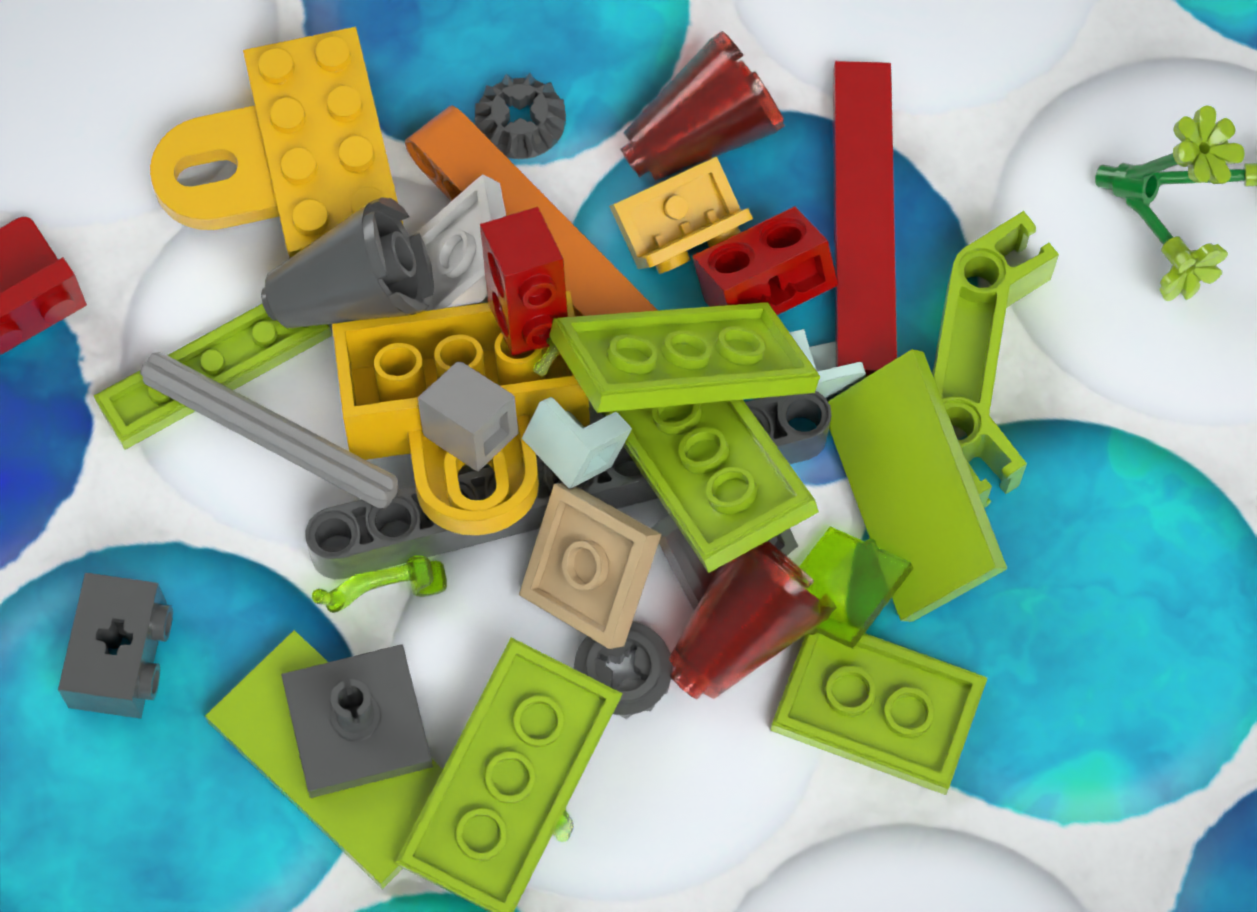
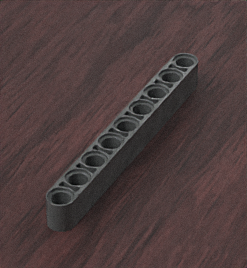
M818 391L809 394L765 397L745 402L789 464L809 460L818 456L824 449L830 427L831 407L826 398ZM803 417L815 423L816 429L809 432H801L792 428L788 422L794 418ZM624 446L621 448L611 468L585 481L584 487L581 488L616 509L658 499L642 473L627 477L615 471L614 468L624 461H633ZM536 455L539 487L534 504L518 522L495 533L463 535L438 526L423 512L418 502L416 487L412 486L398 490L396 497L393 498L387 508H377L361 499L317 512L309 520L306 527V543L315 569L324 577L335 580L358 576L540 529L553 486L560 479ZM492 467L483 468L478 472L475 470L458 475L460 491L468 499L483 500L490 497L496 490L495 475ZM400 520L410 525L409 529L398 537H388L380 533L381 528L390 521ZM342 535L350 539L347 547L339 552H327L321 549L322 543L329 537Z

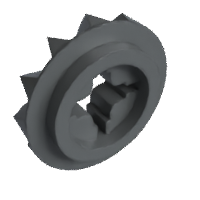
M531 73L525 78L514 79L506 74L502 82L493 87L486 85L479 103H475V125L507 158L528 159L539 156L550 150L559 141L564 132L566 124L564 99H560L551 82L547 84L535 80ZM532 104L530 118L534 123L531 121L527 122L522 118L517 119L514 123H509V107L514 106L521 110L526 105L530 106Z
M633 621L624 647L608 649L586 636L577 650L574 661L575 670L613 688V670L607 667L606 663L621 664L625 657H629L632 650H635L634 672L640 675L641 679L626 678L615 689L623 694L613 715H620L625 719L643 711L651 712L664 694L668 693L673 673L672 657L664 640L651 628Z

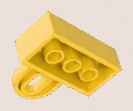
M356 27L243 50L255 105L196 117L180 123L160 140L153 152L150 164L151 182L156 198L163 210L172 219L194 229L218 230L280 217L289 259L369 202L384 197L392 198L398 203ZM221 160L231 161L237 165L236 172L225 180L192 187L184 186L177 181L180 173L192 166Z
M566 291L568 317H575L571 293ZM488 302L428 310L414 315L408 314V316L363 319L332 324L343 420L349 452L364 460L411 454L416 493L420 507L430 520L448 531L463 535L495 533L515 524L530 510L538 493V469L536 454L522 437L541 401L552 397L565 411L571 412L584 427L590 425L589 400L555 344L553 343L543 349H533L512 356ZM456 362L465 363L515 396L518 434L487 463L494 471L496 490L490 497L483 500H471L461 493L458 473L465 463L427 439L422 432L418 397Z

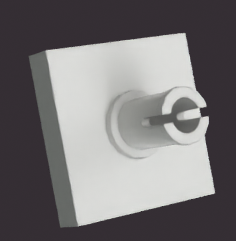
M483 174L415 233H420L425 243L433 272L434 293L432 296L423 299V303L430 305L425 311L479 304L487 297L480 224L505 217L506 212L500 183Z

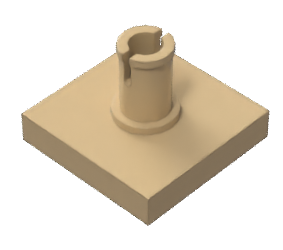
M564 483L554 484L519 596L608 649L624 647L662 534L577 486L569 489Z

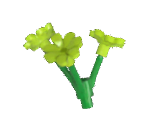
M1209 105L1195 111L1193 119L1184 116L1175 123L1173 132L1181 143L1173 148V153L1138 165L1122 163L1118 167L1102 164L1097 169L1095 176L1096 185L1111 189L1116 197L1125 198L1126 204L1141 216L1163 244L1161 251L1172 264L1170 271L1160 281L1161 287L1159 290L1165 301L1175 299L1180 293L1185 300H1188L1199 291L1201 280L1207 284L1218 280L1223 271L1216 265L1226 259L1228 252L1219 244L1213 245L1212 243L1205 244L1198 250H1190L1179 236L1173 237L1149 207L1150 203L1156 198L1159 187L1164 184L1212 183L1214 185L1244 181L1245 187L1257 186V163H1244V169H1229L1226 165L1241 163L1244 160L1245 150L1241 144L1228 143V139L1235 134V125L1228 118H1223L1216 122V110ZM1176 165L1188 167V171H1163Z

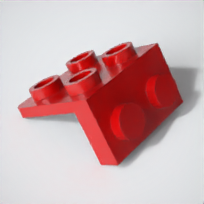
M25 216L19 217L0 228V355L87 306L77 278L64 257L58 260L34 221Z

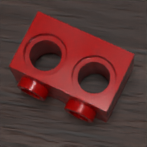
M537 206L480 224L488 304L512 356L552 345L553 341L549 335L553 319L568 317L564 259L539 207Z
M795 206L692 256L703 298L709 307L768 302L774 312L779 315L838 286L828 240Z

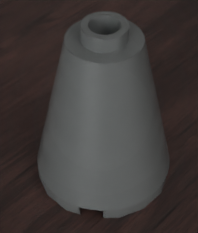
M381 197L371 201L268 273L265 279V287L261 292L262 303L268 316L274 321H279L286 328H298L363 319L408 316V314L414 315L427 310L430 305L423 303V299L432 296L434 293L432 265L420 233L409 236L401 220L410 217L406 210L392 198Z

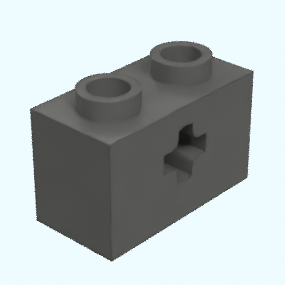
M85 572L58 691L68 708L142 719L145 700L153 701L159 686L160 665L154 663L158 641L166 642L168 640L173 619V608L171 605H167L158 583ZM122 638L128 639L131 645H120ZM108 648H119L117 655H111Z

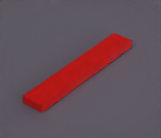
M835 61L833 67L835 274L838 286L835 287L836 367L862 362L866 378L897 359L891 63Z

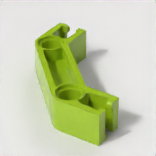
M1025 211L1020 212L964 247L957 254L946 290L932 373L952 426L961 428L968 436L965 439L958 440L984 508L991 502L988 497L992 486L986 478L980 481L970 466L969 462L974 457H980L1000 478L1001 483L999 487L1005 495L1020 485L1027 466L1025 460L989 416L1006 308L1050 281L1059 257V253L1048 242L1041 247L1039 255L1016 267L1008 265L1004 257L1013 250L1017 254L1025 250L1029 237L1036 233V226ZM981 277L986 279L991 286L978 288L970 284L967 278Z

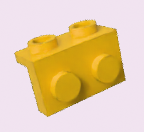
M717 157L710 158L609 206L637 268L644 269L655 266L659 274L690 261L687 250L706 241L708 246L712 247L741 233L738 226L753 219L749 208L740 209Z

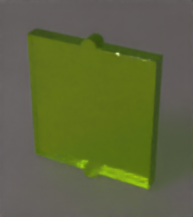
M830 526L772 600L770 607L773 612L803 625L807 634L814 635L818 632L853 649L911 573L913 567L910 561L878 548L874 539L862 541Z

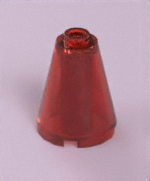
M723 31L710 38L623 132L628 144L620 148V151L639 178L648 172L655 181L710 158L720 156L776 134V132L785 127L782 123L784 121L783 116L758 74L755 71L751 72L742 60L737 62L744 55Z
M766 541L717 568L669 656L670 662L675 667L670 677L684 692L696 700L703 693L715 699L826 621L837 607L826 593L819 600L807 590L814 580L770 541Z

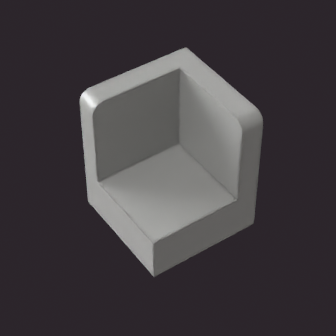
M456 362L418 397L424 436L477 472L518 434L515 396L463 362Z

